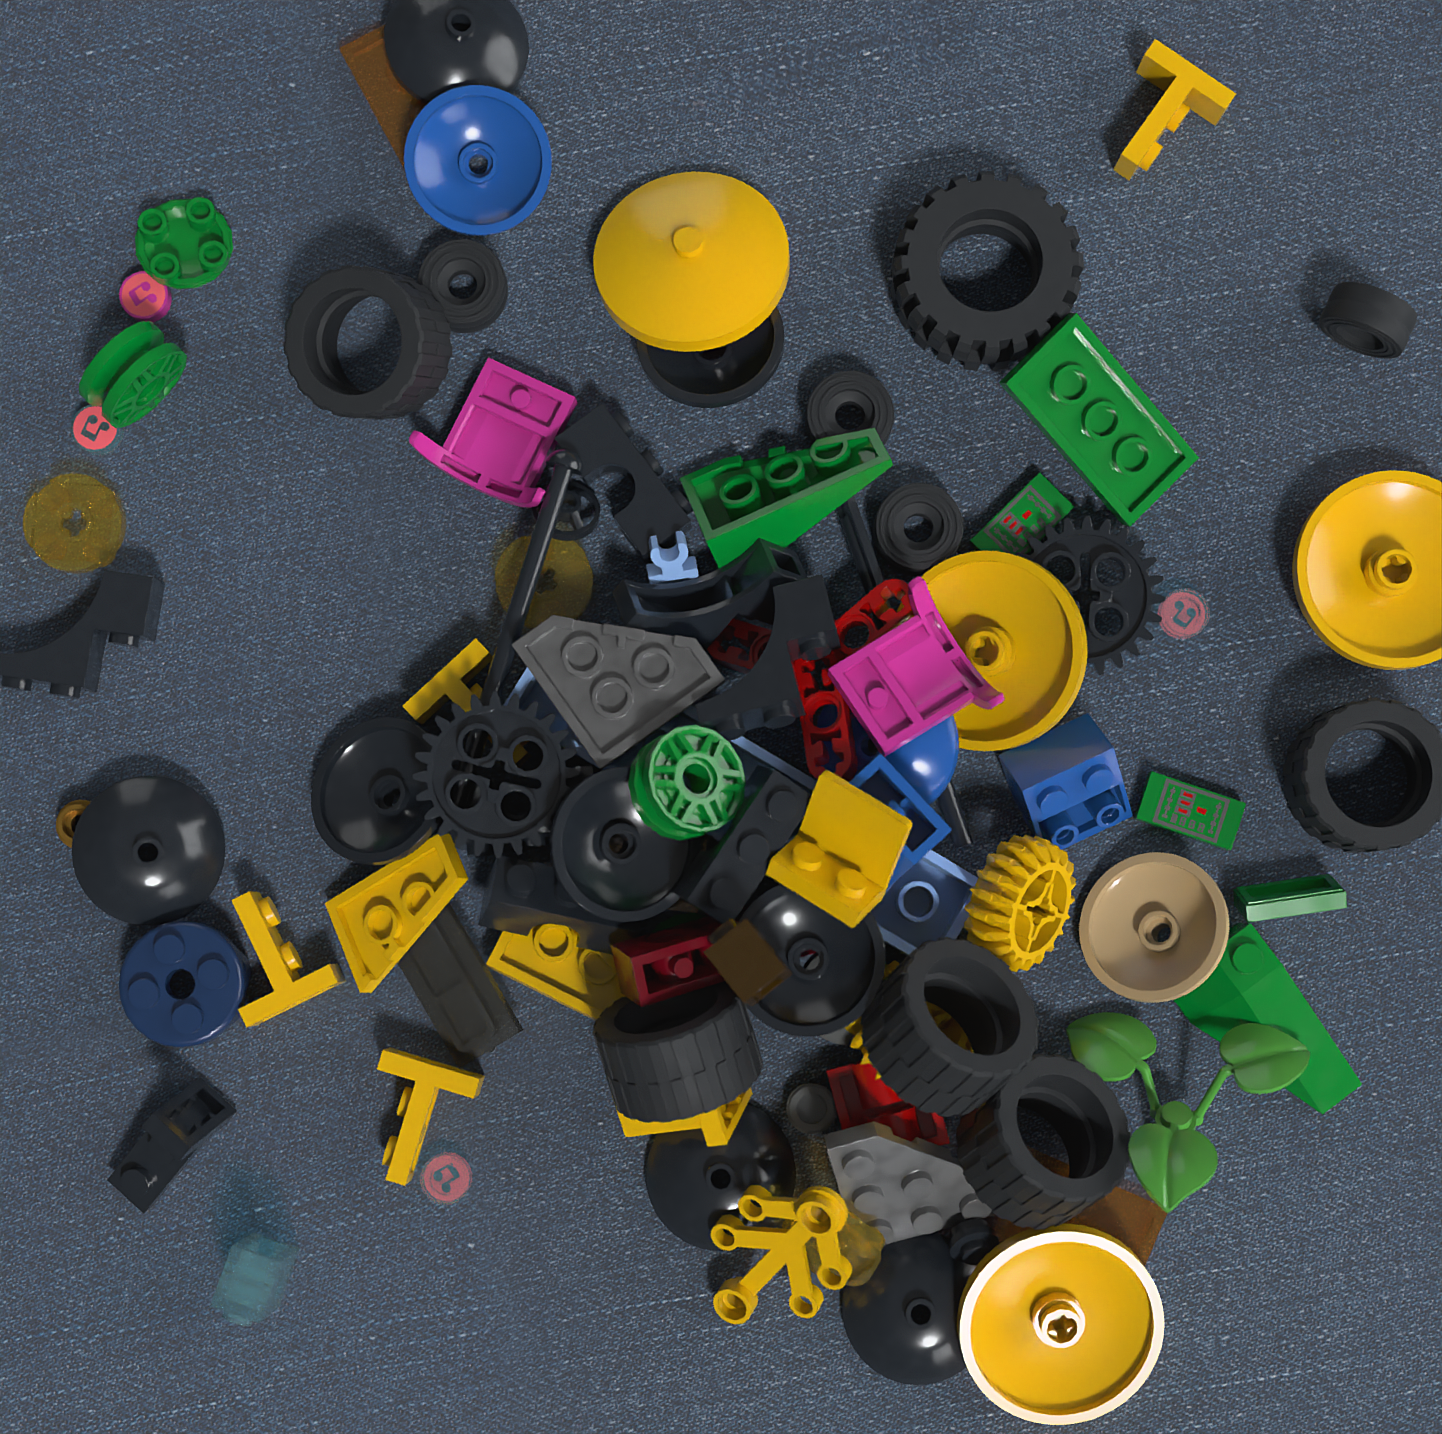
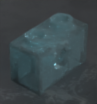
M254 1232L231 1246L210 1306L223 1310L222 1317L238 1325L251 1326L253 1321L257 1323L262 1322L280 1306L300 1248Z

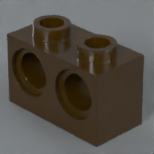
M731 918L708 937L713 945L705 950L704 954L744 1004L753 1007L793 975L792 971L757 927L746 918L740 923Z

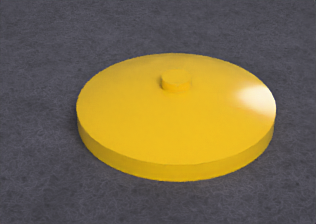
M696 171L682 172L648 182L631 192L616 205L603 223L598 234L593 255V268L601 300L612 319L622 329L636 339L654 347L672 351L693 352L714 349L732 343L749 334L768 318L777 306L786 288L790 270V252L787 233L778 212L756 189L740 180L722 174Z
M1389 470L1366 474L1352 479L1326 496L1314 508L1302 526L1295 545L1292 562V577L1297 602L1302 614L1316 635L1343 657L1364 666L1383 670L1412 669L1442 659L1441 481L1409 471Z
M974 551L960 554L944 560L923 574L921 578L926 581L932 600L955 641L980 675L994 689L1002 692L1005 698L1002 703L992 709H983L971 703L953 714L958 730L959 748L972 751L1006 750L1027 744L1049 731L1061 720L1075 701L1083 682L1087 664L1088 649L1084 622L1073 597L1066 587L1052 573L1039 564L1021 556L999 551ZM902 602L900 603L897 612L902 610V608L904 607Z
M1061 1224L1056 1227L1049 1226L1046 1229L1030 1228L1017 1233L993 1248L980 1261L964 1287L958 1308L957 1330L961 1352L968 1371L980 1390L1001 1409L1024 1420L1049 1425H1067L1092 1420L1114 1410L1127 1401L1143 1385L1150 1375L1161 1350L1164 1336V1313L1156 1285L1144 1264L1130 1248L1118 1239L1100 1230L1083 1225Z

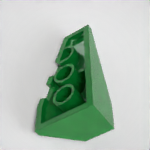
M870 428L817 439L811 448L787 453L785 446L769 449L768 457L743 461L741 455L723 458L681 477L680 481L704 538L720 569L743 554L758 538L784 548L892 467L893 463L876 429Z
M1237 923L1230 928L1224 954L1213 973L1195 990L1182 997L1173 999V1002L1189 1023L1219 1043L1223 1036L1232 1028L1242 1024L1259 1023L1276 1028L1304 1044L1307 1050L1310 1051L1307 1068L1295 1081L1284 1087V1089L1320 1114L1327 1112L1362 1085L1282 963L1251 923Z

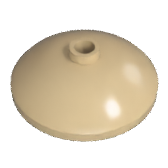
M1161 852L1144 853L1129 857L1106 871L1089 892L1083 905L1079 923L1081 949L1093 974L1101 983L1115 993L1134 1001L1159 1003L1177 999L1199 987L1219 964L1229 935L1227 905L1215 881L1194 862L1178 855ZM1169 927L1171 931L1170 937L1164 942H1158V932L1162 928Z

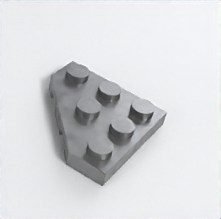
M553 615L511 644L600 770L607 767L725 683V679L695 638L677 635L669 636L645 632V630L610 624L602 625Z
M874 1121L824 1135L840 1196L847 1206V1220L857 1252L882 1247L923 1234H930L956 1226L965 1220L984 1219L995 1215L992 1209L977 1198L975 1191L967 1183L963 1175L964 1171L961 1162L951 1156L950 1149L917 1137L910 1142L894 1136L890 1127Z

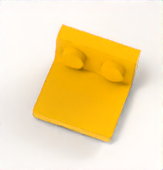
M826 770L818 777L797 836L771 858L766 874L846 925L854 928L883 899L912 828V822L867 793Z

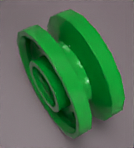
M152 321L136 323L111 339L96 354L85 369L79 382V394L93 407L102 406L101 416L115 428L127 427L152 411L170 393L186 367L187 355L175 343H164L165 334Z
M698 725L677 727L642 747L631 764L628 782L633 807L644 824L660 836L679 841L700 837L707 832L721 828L732 820L744 801L746 785L742 761L731 743L716 731ZM683 774L691 783V791L684 785Z

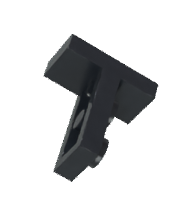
M200 1077L149 1116L142 1125L146 1132L107 1180L142 1213L147 1212L160 1199L207 1139L225 1126L237 1110Z

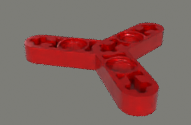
M889 579L878 584L835 621L841 648L831 650L829 655L818 660L807 661L802 658L793 660L806 713L805 716L800 717L806 761L810 773L817 780L826 771L821 765L829 763L828 747L822 741H831L835 754L841 760H844L836 764V772L833 774L849 783L857 772L858 763L850 709L827 675L828 669L914 617L908 596V584L903 580ZM892 596L897 600H901L904 606L899 612L892 608L889 609L886 603ZM871 612H874L876 617L883 623L884 626L880 630H878L873 620L868 616ZM732 619L707 650L718 664L747 674L765 650L772 630ZM855 626L867 627L869 629V637L863 646L854 649L845 646L844 638L849 629ZM735 636L742 645L750 647L749 655L744 649L730 646L725 651L721 643L723 640L730 641ZM822 660L827 668L822 670L821 674L823 685L828 691H819L817 681L811 673H808L815 670V662ZM826 704L836 706L838 716L831 726L826 728L814 726L813 716L819 707Z

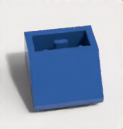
M1089 713L1050 730L1027 744L1012 748L999 755L1009 789L1032 837L1038 836L1049 840L1050 843L1057 845L1062 850L1133 816L1114 747Z
M881 753L849 782L912 822V828L888 884V889L952 829Z

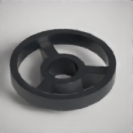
M569 481L563 503L571 504L573 508H562L558 520L570 522L574 530L563 531L555 529L552 538L562 541H574L588 536L595 530L600 518V504L595 494L587 487ZM549 484L543 486L542 489L546 491ZM582 496L590 502L595 513L592 521L585 527L579 516ZM543 501L538 506L531 507V517L534 524H536L538 512H540Z

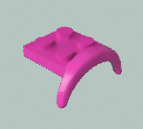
M487 358L443 447L416 430L410 434L409 442L431 464L471 488L511 505L527 508L538 506L546 493L544 489L535 487L547 465L546 460L557 445L554 438L564 431L578 402L572 395L491 358Z
M920 576L913 578L908 583V596L914 617L828 669L827 673L861 726L884 757L971 703L983 709H992L1005 700L1003 693L994 689L980 675L961 650L940 616L929 593L926 581Z

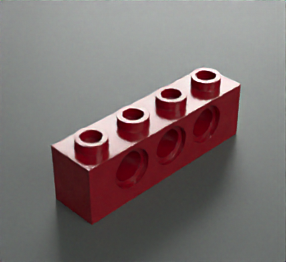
M751 903L744 905L735 919L736 922L739 921ZM705 916L612 944L611 949L621 993L640 1007L726 981L704 954V951L713 945L708 937L721 924ZM807 950L801 955V957L811 955L817 952L813 950Z

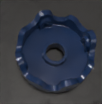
M195 921L165 923L145 933L128 951L120 970V1001L127 1018L136 1030L148 1039L164 1046L180 1048L205 1044L215 1040L240 1018L241 1015L238 1009L246 1005L249 982L252 977L251 965L247 957L238 950L220 928ZM180 969L189 971L195 980L194 991L185 999L176 997L170 989V979Z

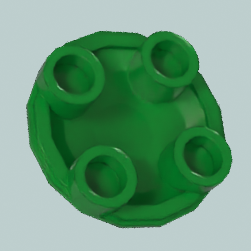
M196 197L193 199L170 200L157 207L147 209L140 214L137 221L138 231L135 236L136 256L144 271L159 284L175 289L198 288L214 281L228 266L233 252L232 231L223 215L215 210L213 203L208 199Z

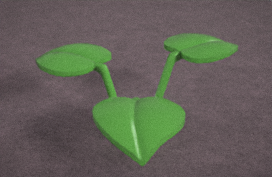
M1103 1012L1077 1019L1066 1028L1073 1059L1084 1064L1091 1072H1095L1103 1081L1115 1082L1127 1079L1134 1073L1135 1068L1141 1073L1150 1104L1149 1115L1155 1119V1122L1140 1126L1132 1134L1128 1145V1156L1133 1171L1142 1187L1166 1213L1171 1212L1186 1197L1202 1188L1216 1171L1218 1163L1216 1149L1210 1140L1202 1133L1196 1131L1195 1128L1203 1124L1204 1114L1225 1079L1234 1074L1236 1084L1243 1091L1255 1094L1271 1093L1295 1081L1307 1068L1310 1058V1051L1307 1050L1304 1044L1276 1028L1259 1023L1236 1026L1223 1036L1219 1045L1220 1057L1228 1065L1220 1068L1197 1109L1191 1111L1186 1104L1179 1101H1171L1164 1106L1159 1104L1150 1068L1143 1061L1155 1053L1157 1041L1152 1031L1141 1021L1121 1013Z

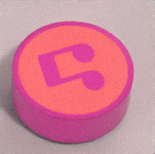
M145 271L136 272L127 277L122 283L119 292V299L123 309L134 320L139 322H156L162 319L169 311L172 303L169 287L159 284Z

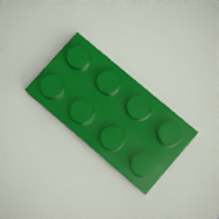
M1068 313L999 382L1122 525L1130 527L1199 458L1077 313Z

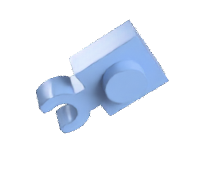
M676 531L677 543L669 549L659 547L656 535L650 536L648 544L653 563L646 564L650 584H669L699 577L695 556L688 557L686 537L682 531Z

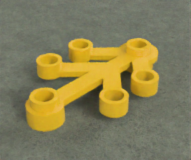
M750 1186L738 1202L739 1211L746 1219L759 1222L765 1217H775L797 1221L789 1229L744 1226L743 1222L733 1215H723L719 1218L711 1230V1239L718 1248L725 1251H731L737 1247L769 1250L743 1277L727 1279L721 1285L713 1299L714 1309L728 1323H745L758 1304L757 1293L787 1264L792 1292L789 1298L790 1309L801 1318H812L822 1305L824 1297L819 1287L811 1281L805 1243L812 1236L816 1237L821 1265L817 1270V1277L820 1283L831 1290L843 1288L852 1273V1266L849 1260L840 1254L837 1232L843 1228L847 1221V1206L838 1193L824 1186L809 1187L803 1191L799 1198L774 1197L762 1186ZM750 1199L757 1201L762 1208L753 1205ZM723 1229L730 1231L734 1237L727 1235ZM829 1268L837 1270L840 1275L833 1274ZM800 1296L809 1299L812 1304L806 1303Z

